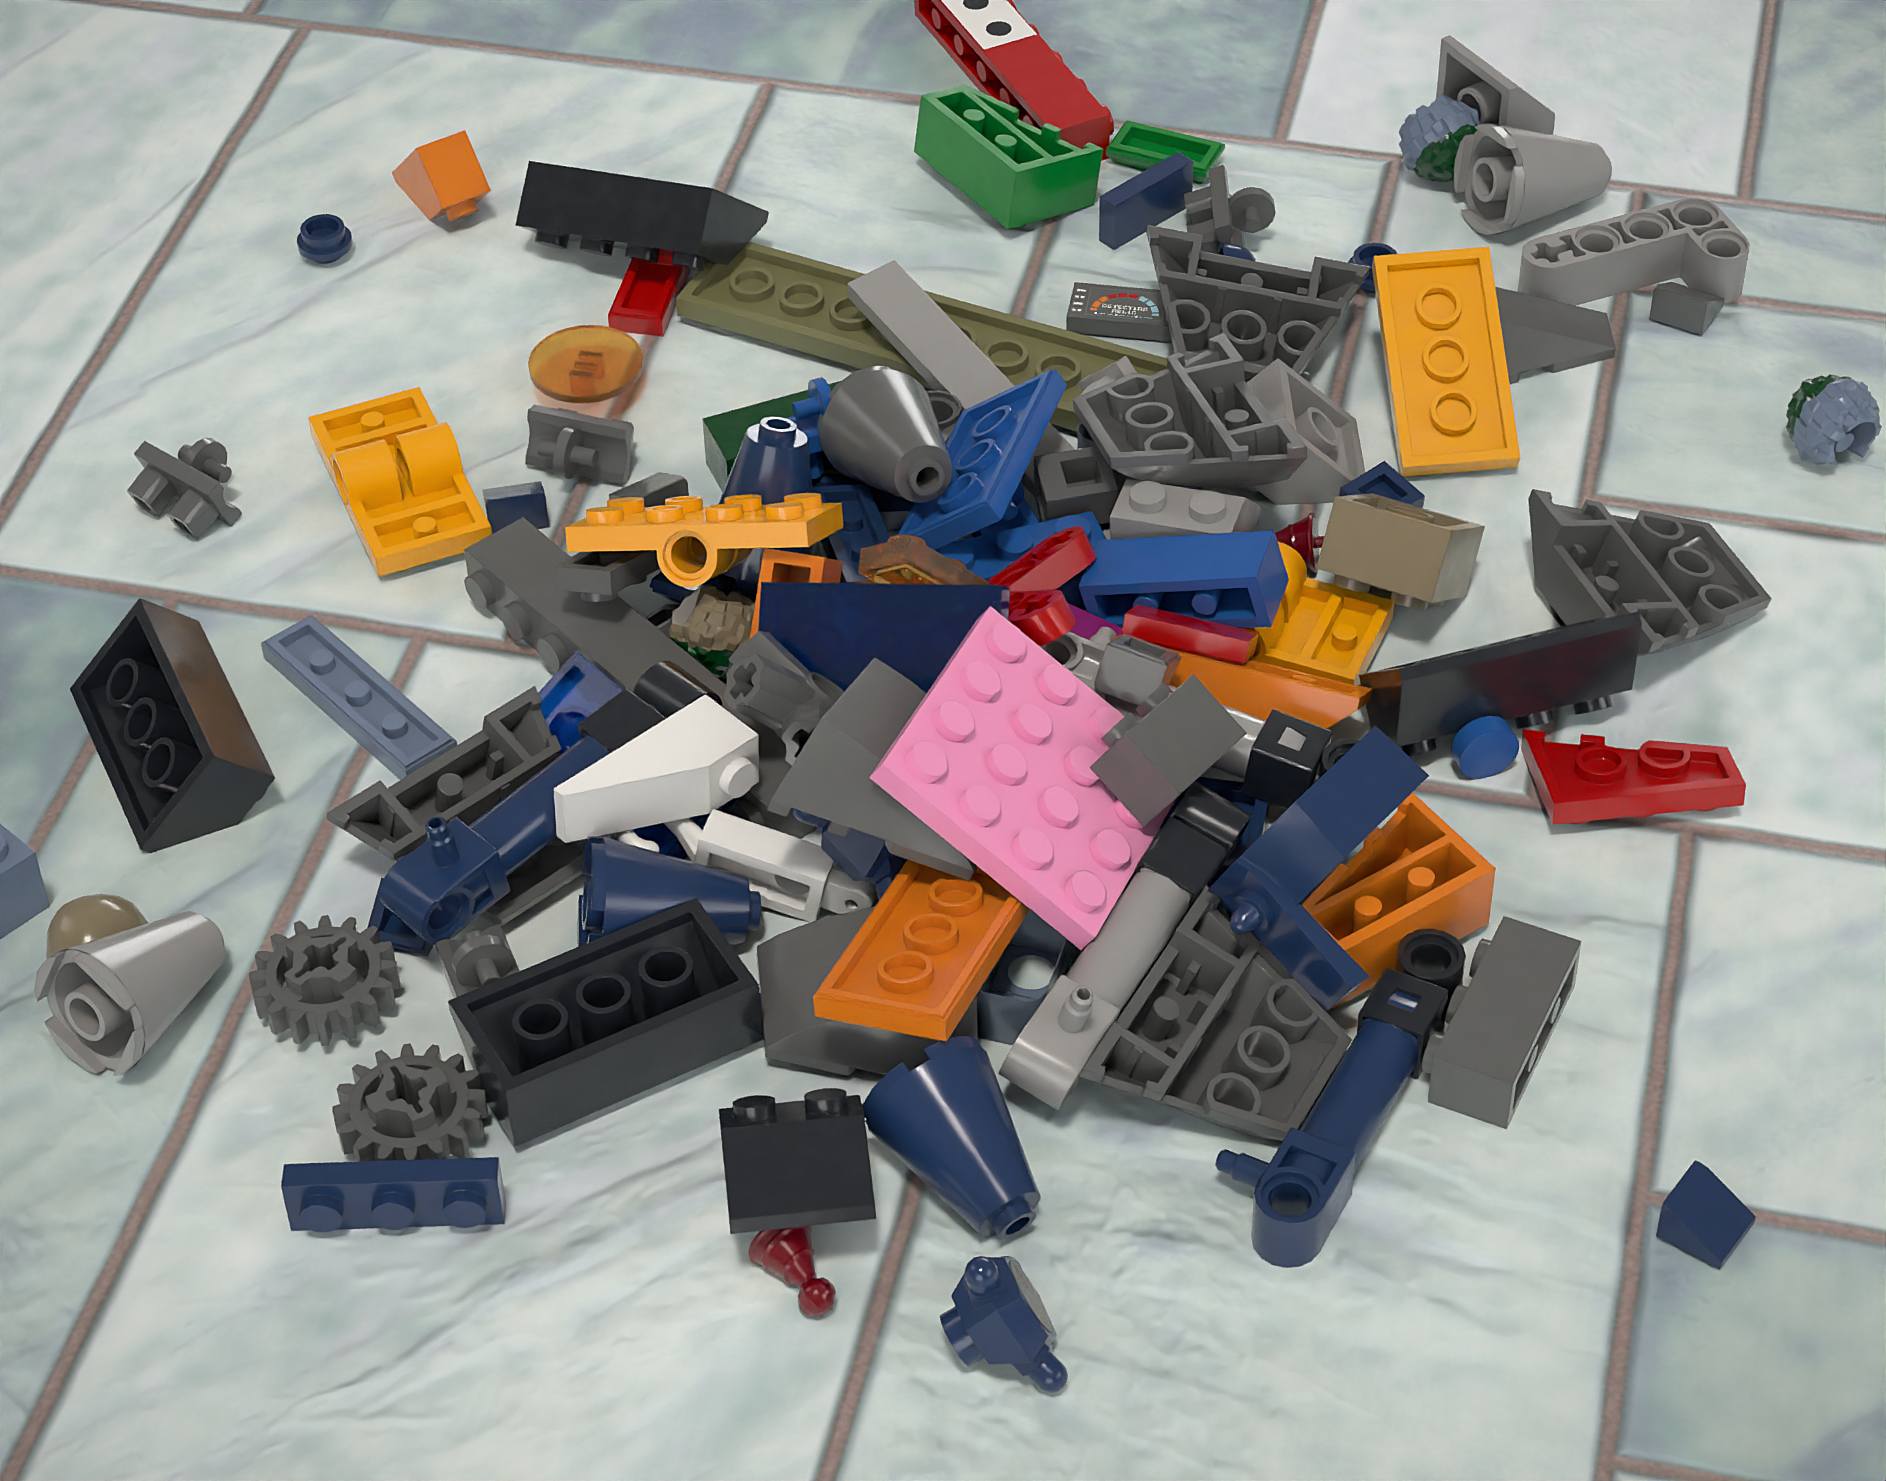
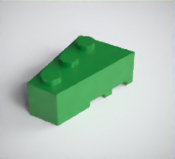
M965 84L921 95L914 152L1007 229L1021 228L1028 223L1094 205L1103 148L1090 142L1084 145V149L1076 147L1060 139V128L1049 123L1044 124L1042 130L1018 120L1019 109Z

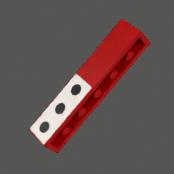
M914 0L915 16L980 92L1019 109L1018 120L1042 130L1044 124L1049 123L1061 129V140L1081 149H1084V145L1090 142L1103 148L1101 161L1109 159L1106 155V149L1109 146L1110 136L1114 132V122L1110 110L1106 105H1101L1087 89L1084 80L1073 74L1063 62L1059 52L1049 47L1041 38L1035 25L1029 24L1017 11L1012 0Z

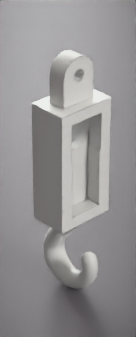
M712 809L703 830L691 818L664 823L678 838L692 862L747 877L750 891L760 892L761 906L808 922H814L821 908L843 914L872 907L876 898V891L868 881H853L845 872L833 869L835 862L821 849L820 845ZM633 829L615 833L618 841L659 852L658 844L639 838Z

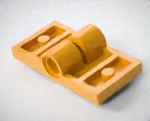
M420 387L308 417L311 436L378 577L408 570L412 567L453 555L464 554V549L492 534L491 525L463 473L462 461L453 432L447 422L438 424Z
M755 494L725 497V504L703 506L701 496L672 497L665 499V505L644 507V498L640 497L616 498L608 500L607 507L587 509L586 518L565 527L567 552L656 550L659 567L671 582L683 587H695L742 563L749 557L753 548L809 547L843 528L842 503H822L821 494L786 495L784 496L783 503L762 505L761 495Z
M1278 542L1289 581L1272 627L1242 628L1259 632L1255 654L1250 659L1352 685H1359V675L1366 673L1393 619L1394 602L1390 601V599L1308 578L1307 567L1301 555L1292 547Z

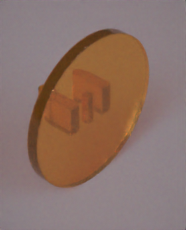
M601 325L574 326L552 333L534 347L528 361L529 375L534 386L543 394L553 399L569 403L600 402L624 393L638 381L643 371V353L636 340L618 329Z

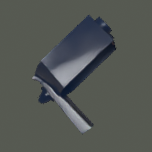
M1376 725L1295 801L1207 890V892L1216 895L1221 900L1220 904L1231 918L1230 927L1232 931L1242 935L1250 931L1326 1012L1343 1001L1370 976L1309 914L1300 902L1429 777L1419 765Z

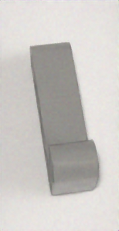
M1693 197L1680 199L1528 241L1522 250L1518 292L1576 306L1680 277L1688 287L1725 298L1724 304L1731 303L1742 295L1750 243L1745 235L1713 202Z

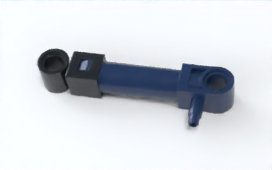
M662 661L653 665L640 677L633 693L628 689H623L577 725L581 740L469 826L459 818H455L448 825L442 817H432L425 825L427 832L426 841L398 860L384 877L380 888V901L385 908L427 943L436 945L441 940L452 939L469 923L511 891L507 880L508 875L557 838L554 803L555 787L705 694L722 706L719 695L671 661Z
M1420 929L1407 934L1400 941L1395 969L1385 968L1358 1013L1357 1034L1301 1129L1298 1130L1292 1127L1289 1129L1270 1163L1245 1153L1237 1154L1227 1149L1219 1152L1215 1162L1217 1170L1231 1175L1232 1179L1255 1188L1251 1231L1252 1244L1260 1258L1271 1265L1283 1268L1300 1267L1313 1261L1320 1253L1352 1195L1355 1170L1408 1078L1418 1079L1422 1073L1423 1057L1432 1034L1435 1031L1444 1034L1446 1015L1451 997L1458 984H1463L1466 955L1463 945L1456 937L1441 930Z

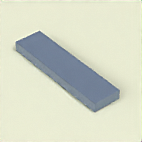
M313 615L306 617L261 643L264 659L399 780H402L457 746V741Z

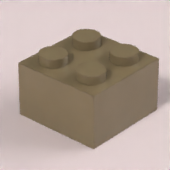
M1372 493L1337 496L1333 502L1316 569L1335 574L1333 584L1345 589L1368 593L1370 587L1392 591L1390 601L1419 610H1426L1428 604L1443 607L1445 600L1466 597L1485 526Z

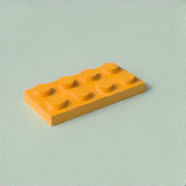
M1477 247L1374 256L1372 271L1400 475L1409 477L1517 468L1520 461V451L1490 248Z

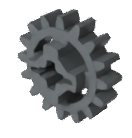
M324 915L319 920L318 928L308 929L302 921H297L294 923V936L287 938L284 935L275 933L270 937L273 952L257 951L255 954L257 970L249 972V980L259 1019L268 1018L270 1030L275 1035L291 1028L295 1044H301L307 1039L309 1034H318L321 1046H329L332 1033L340 1031L351 1041L357 1038L355 1027L357 1024L363 1022L366 1025L377 1027L380 1024L378 1008L393 1009L396 1004L393 990L400 988L401 982L391 941L381 942L379 929L375 926H371L359 933L357 921L354 917L346 919L341 927H332L329 915ZM368 971V975L364 980L363 974ZM286 981V987L282 989L283 984Z
M410 1043L403 1044L400 1057L391 1059L382 1050L375 1052L377 1066L369 1069L366 1066L356 1064L352 1067L355 1084L345 1083L338 1085L337 1093L340 1104L332 1107L335 1127L344 1155L354 1153L356 1162L445 1159L449 1155L457 1158H468L470 1156L468 1139L482 1140L485 1135L482 1119L488 1117L485 1090H482L479 1072L477 1069L466 1071L464 1058L459 1053L449 1057L446 1061H442L438 1045L432 1044L426 1050L424 1056L414 1055V1050Z

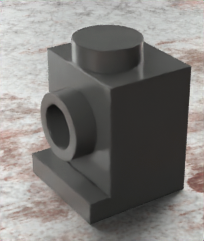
M1097 446L1034 456V498L1041 522L1092 511L1099 524L1110 523V515L1123 488L1125 479L1124 474L1109 466Z

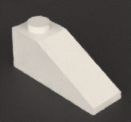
M705 694L555 787L554 803L557 837L567 843L587 839L588 836H602L711 813L712 809L716 810L733 798L741 797L753 785L759 782L758 734Z

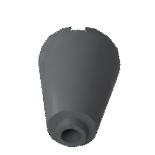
M878 365L857 370L835 385L828 395L831 401L826 408L824 416L820 414L817 424L820 448L832 466L846 477L911 502H928L942 494L952 477V463L931 400L923 386L907 373Z

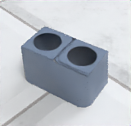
M1031 909L976 994L977 1038L1013 1046L1060 975L1066 976L1073 958L1074 944ZM1037 955L1049 960L1054 966V971L1049 984L1045 987L1024 989L1016 986L1009 979L1008 968L1010 964L1019 957Z

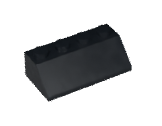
M529 161L515 225L535 232L534 242L549 247L567 249L568 240L581 242L580 250L597 255L612 256L613 248L626 249L625 257L633 260L657 264L659 255L672 257L671 264L674 266L704 271L706 262L728 266L767 223L769 212L714 188Z
M139 598L70 687V691L140 850L153 853L238 825L254 804L265 795L275 776L200 622Z
M1640 612L1591 619L1359 675L1361 686L1373 689L1370 702L1365 704L1371 729L1376 725L1408 756L1436 750V737L1452 733L1457 734L1467 723L1480 717L1498 716L1504 720L1515 718L1517 729L1552 722L1554 721L1552 709L1573 704L1575 715L1612 707L1610 695L1632 690L1642 629Z
M697 898L448 1001L450 1013L473 1070L477 1069L480 1074L482 1090H485L487 1104L514 1147L764 1040L759 984Z

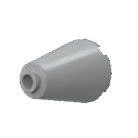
M1480 124L1475 127L1478 130L1474 134L1465 135L1460 142L1454 166L1455 192L1465 193L1469 208L1461 210L1463 217L1476 232L1485 235L1504 233L1598 197L1605 191L1612 175L1611 161L1603 148L1597 143L1499 124Z
M186 911L53 954L37 970L34 988L37 1002L47 997L53 1014L51 1018L44 1022L50 1035L65 1054L86 1071L99 1074L107 1068L115 1071L113 1076L124 1074L137 1065L223 965L225 959L224 938L220 929L213 921L198 913Z

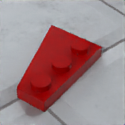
M1522 729L1521 751L1553 825L1564 823L1584 824L1593 820L1623 817L1646 818L1654 814L1692 810L1712 811L1722 807L1744 805L1746 783L1728 747L1648 740L1641 745L1639 750L1624 749L1605 745V736L1581 734L1580 745L1545 742V731Z

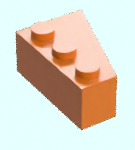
M1413 792L1398 806L1397 812L1381 829L1376 827L1364 839L1363 848L1346 866L1340 863L1302 904L1309 914L1370 976L1343 1001L1331 1008V1010L1373 988L1385 968L1395 969L1399 943L1407 934L1420 929H1436L1445 931L1460 940L1489 924L1496 868Z

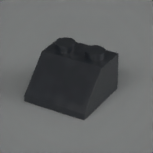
M823 1088L807 1092L804 1095V1100L776 1103L775 1098L772 1096L754 1095L733 1101L732 1108L719 1109L730 1234L876 1219L865 1117L860 1095L847 1096V1092L843 1089Z

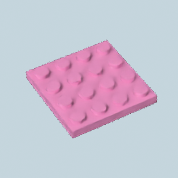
M991 606L976 620L869 777L1080 950L1096 938L1135 871L1139 860L1149 847L1177 799L1175 798L1147 825L1143 827L1090 769V766L1109 749L1101 738L1122 720L1124 716Z

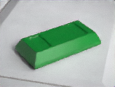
M1127 120L1107 147L1106 155L1114 163L1147 170L1176 152H1180L1194 161L1193 182L1202 184L1209 174L1208 169L1213 168L1224 151L1225 144Z

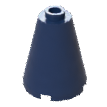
M766 417L761 419L760 424L750 426L745 433L718 504H725V497L735 495H761L762 505L783 503L784 496L813 493L807 436L802 431L796 429L797 425L793 421L782 417ZM819 541L809 547L769 548L820 557ZM753 548L746 560L723 572L727 576L736 578V590L757 594L764 548Z
M587 837L582 857L581 874H591V876L585 877L583 895H579L578 947L695 898L698 899L731 946L744 944L747 931H758L761 916V896L759 891H750L747 877L607 837Z
M955 1036L949 1038L947 1042L938 1041L923 1049L930 1060L911 1072L904 1062L891 1069L872 1088L862 1104L864 1117L866 1118L865 1122L868 1125L869 1131L981 1236L990 1237L998 1235L1000 1239H1008L1021 1233L1031 1225L1036 1218L1034 1209L1038 1205L1041 1195L989 1056L973 1036Z

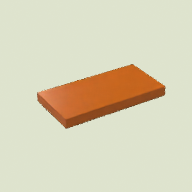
M907 860L814 994L815 1017L947 1042L1030 908L981 868L977 869L970 880H966Z

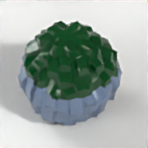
M1441 95L1430 106L1421 105L1416 109V114L1408 115L1404 120L1405 123L1401 125L1399 130L1401 137L1399 146L1404 156L1403 163L1407 169L1414 171L1421 178H1427L1431 181L1448 182L1454 181L1455 158L1461 140L1465 135L1474 134L1478 130L1475 127L1481 123L1479 122L1476 109L1470 108L1462 101L1457 102L1446 95Z
M1830 374L1827 377L1819 376L1814 379H1806L1802 381L1800 388L1792 394L1793 398L1788 404L1786 414L1788 423L1786 429L1789 433V438L1794 442L1801 461H1810L1816 465L1825 463L1838 465L1835 460L1834 450L1842 452L1848 449L1850 452L1863 458L1882 428L1879 417L1880 409L1877 405V400L1868 391V386L1847 376L1839 377Z

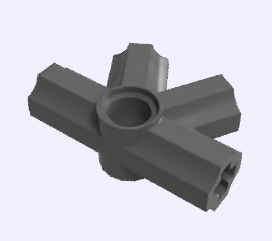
M758 631L752 638L742 642L729 658L730 664L726 672L727 684L722 696L731 709L772 728L786 745L785 761L793 765L820 719L844 691L828 678L818 673L810 672L769 632Z

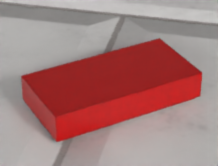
M659 255L657 264L631 259L608 313L609 331L663 337L676 307V297L683 290L690 269L672 265V257Z
M1137 604L1125 613L1121 635L1128 634L1164 648L1242 665L1255 654L1259 632Z

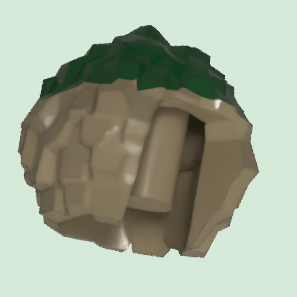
M711 585L699 586L691 595L685 596L680 606L672 611V624L668 629L670 632L669 636L672 641L718 679L726 680V672L730 664L729 658L742 642L750 639L756 600L735 591L725 595L723 591Z

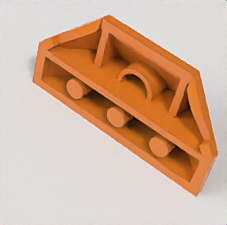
M1169 649L1179 653L1178 656H1181L1179 666L1169 682L1170 685L1179 687L1194 674L1219 703L1267 720L1272 709L1328 729L1363 707L1371 699L1373 689L1359 685H1352L1251 659L1242 665Z

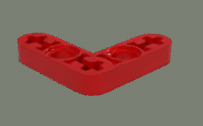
M1075 526L1051 535L947 610L943 615V621L956 646L959 647L976 620L990 606L1019 628L1021 632L1038 646L1046 645L1071 630L1076 624V618L1062 591L1056 589L1085 569L1097 557L1084 529L1080 526Z

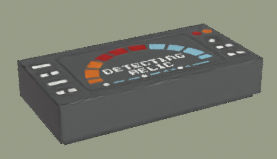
M1074 283L1066 316V330L1079 334L1172 342L1160 290Z

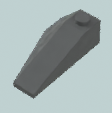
M1495 287L1510 384L1518 383L1519 373L1538 368L1556 373L1615 357L1616 347L1607 313Z

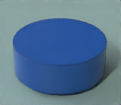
M1498 716L1480 717L1467 723L1459 730L1451 744V753L1464 775L1473 779H1483L1499 774L1514 761L1519 751V741L1508 722Z

